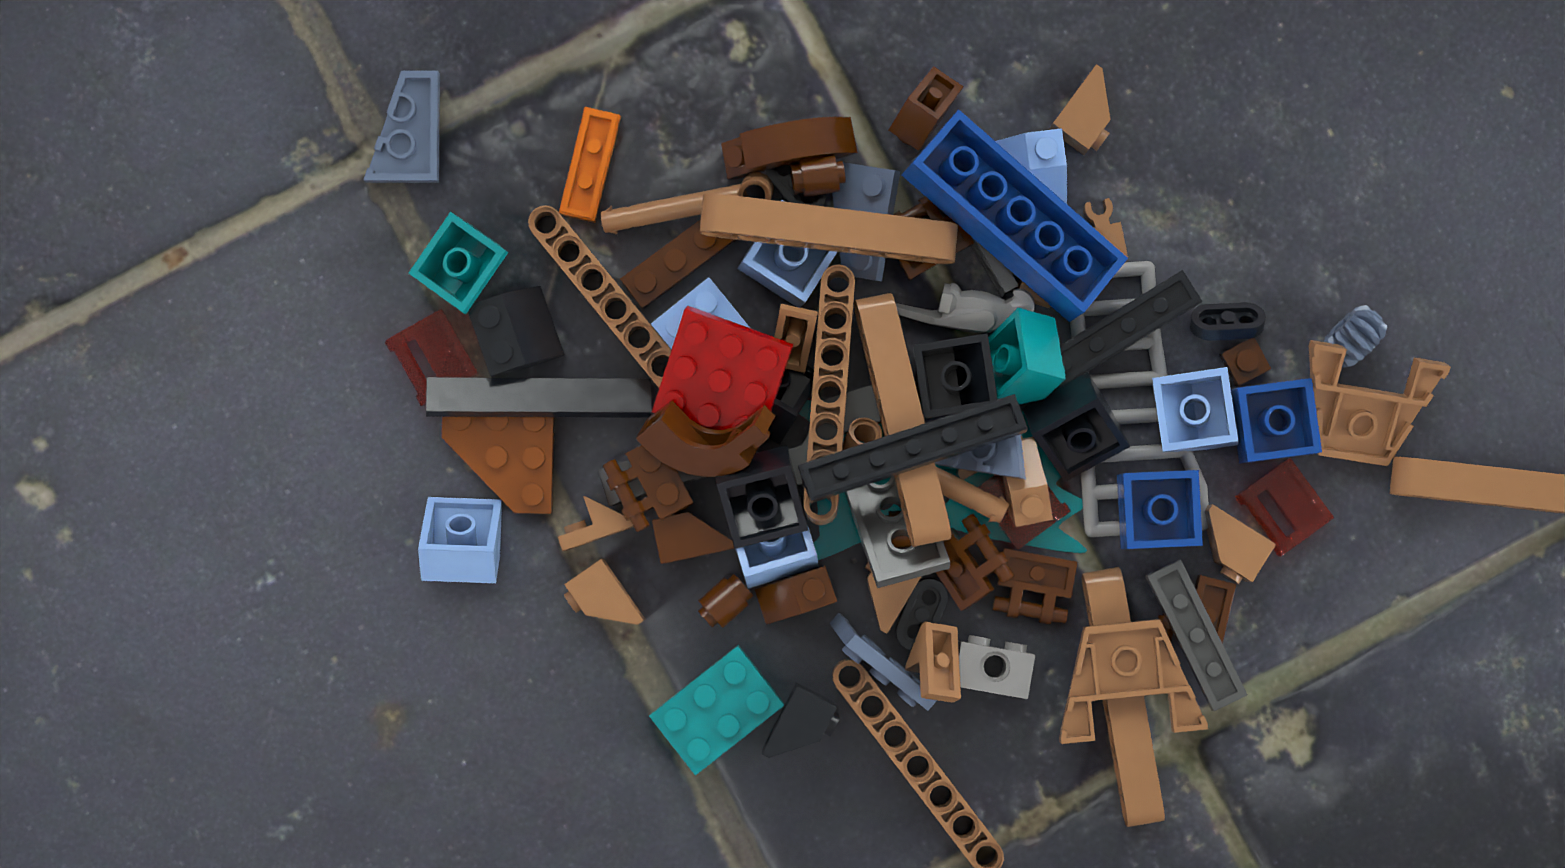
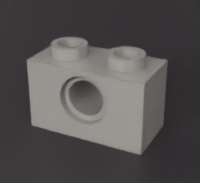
M973 635L968 636V642L958 641L961 688L1028 699L1035 654L1026 652L1027 645L1005 641L1004 648L990 646L991 639ZM997 655L1003 661V670L997 676H988L984 671L985 660L990 656Z

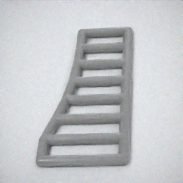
M1150 261L1125 262L1113 276V278L1141 276L1142 294L1156 286L1155 266ZM1134 299L1093 301L1082 315L1070 322L1071 338L1085 330V316L1110 315ZM1156 330L1124 350L1148 349L1152 371L1090 375L1099 389L1153 386L1152 378L1168 376L1161 330ZM1157 408L1111 410L1119 425L1158 422ZM1162 444L1130 446L1101 462L1180 458L1185 471L1199 470L1202 530L1208 528L1205 510L1209 505L1208 488L1193 451L1163 452ZM1094 466L1081 473L1085 533L1089 537L1120 536L1119 521L1099 522L1097 500L1118 499L1117 484L1096 485Z

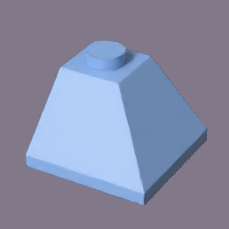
M1062 128L1028 132L995 141L1067 204V163Z

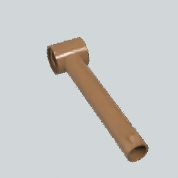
M753 172L748 174L741 184L631 205L630 207L612 209V206H610L605 211H601L602 227L605 233L618 234L619 230L700 215L704 194L716 193L749 197L746 188L753 184L759 185L764 189L765 197L763 199L771 200L774 185L766 174Z
M869 418L854 420L843 442V450L882 438L881 427L877 422ZM936 467L942 495L990 518L988 522H1001L1010 504L1005 501L1002 495L998 498Z

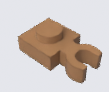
M1109 198L1103 200L1104 213L1101 215L1093 213L1090 202L1085 203L1083 207L1085 218L1092 223L1093 228L1128 257L1121 222L1110 224L1109 217L1113 212L1111 200Z

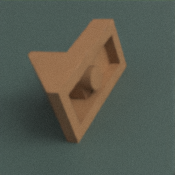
M583 496L593 524L587 526L585 520L568 525L564 527L566 534L558 536L562 551H567L633 528L634 526L631 520L626 521L623 514Z
M931 622L921 624L905 665L906 671L920 673L921 698L951 703L961 699L957 627Z

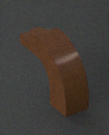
M839 116L801 119L769 125L740 133V137L721 143L727 179H739L753 172H761L779 166L799 163V160L835 155L837 160L858 153L851 117Z
M670 401L646 420L636 439L654 457L678 471L705 477L724 476L740 471L750 464L758 447L770 436L771 433L768 429L775 415L764 405L733 428L713 430L692 421L673 401Z

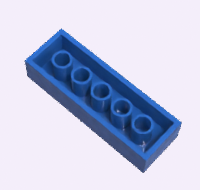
M959 109L901 175L1068 322L1082 315L1128 259Z

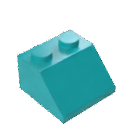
M450 212L409 271V274L458 310L467 314L508 252L474 226Z
M1017 308L988 337L997 399L1015 394L1018 404L1045 399L1065 380L1060 339L1054 317Z

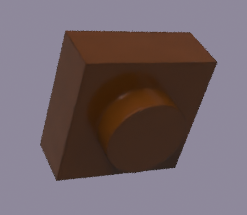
M1255 338L1248 339L1219 354L1225 367L1228 368V373L1236 387L1271 369Z

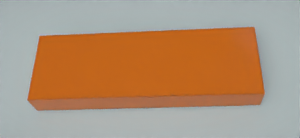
M584 107L559 209L560 215L592 223L596 222L621 115Z

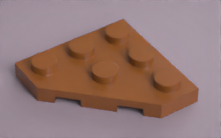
M442 417V439L513 513L552 514L555 417Z

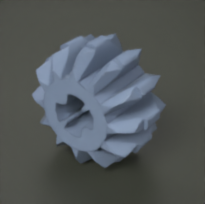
M1367 305L1356 307L1352 312L1347 313L1330 330V333L1325 336L1324 342L1342 345L1347 349L1342 365L1343 368L1354 366L1368 353H1371L1375 346L1380 344V340L1385 337L1387 325L1381 320L1382 317L1375 310L1372 311Z

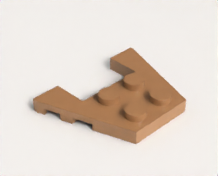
M1310 340V378H1312L1322 447V452L1317 454L1319 456L1388 466L1414 427L1411 425L1422 406L1427 407L1434 396L1431 392L1441 378H1446L1451 367L1445 362L1414 357L1403 394L1339 384L1338 379L1347 349L1338 344Z
M1160 619L1083 627L1059 735L1060 744L1095 741L1091 702L1105 699L1168 693L1172 732L1208 729V723L1200 711L1193 690L1185 678L1178 657Z

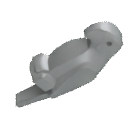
M944 283L938 310L922 309L896 303L898 315L931 325L983 334L994 332L1017 308L1034 312L1035 302L1032 294L1025 289H1013L1014 296L1004 300L988 292L977 290L961 291L956 283Z

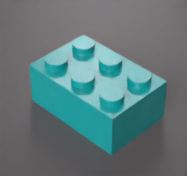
M738 644L654 710L649 717L694 775H697L782 708L784 702Z

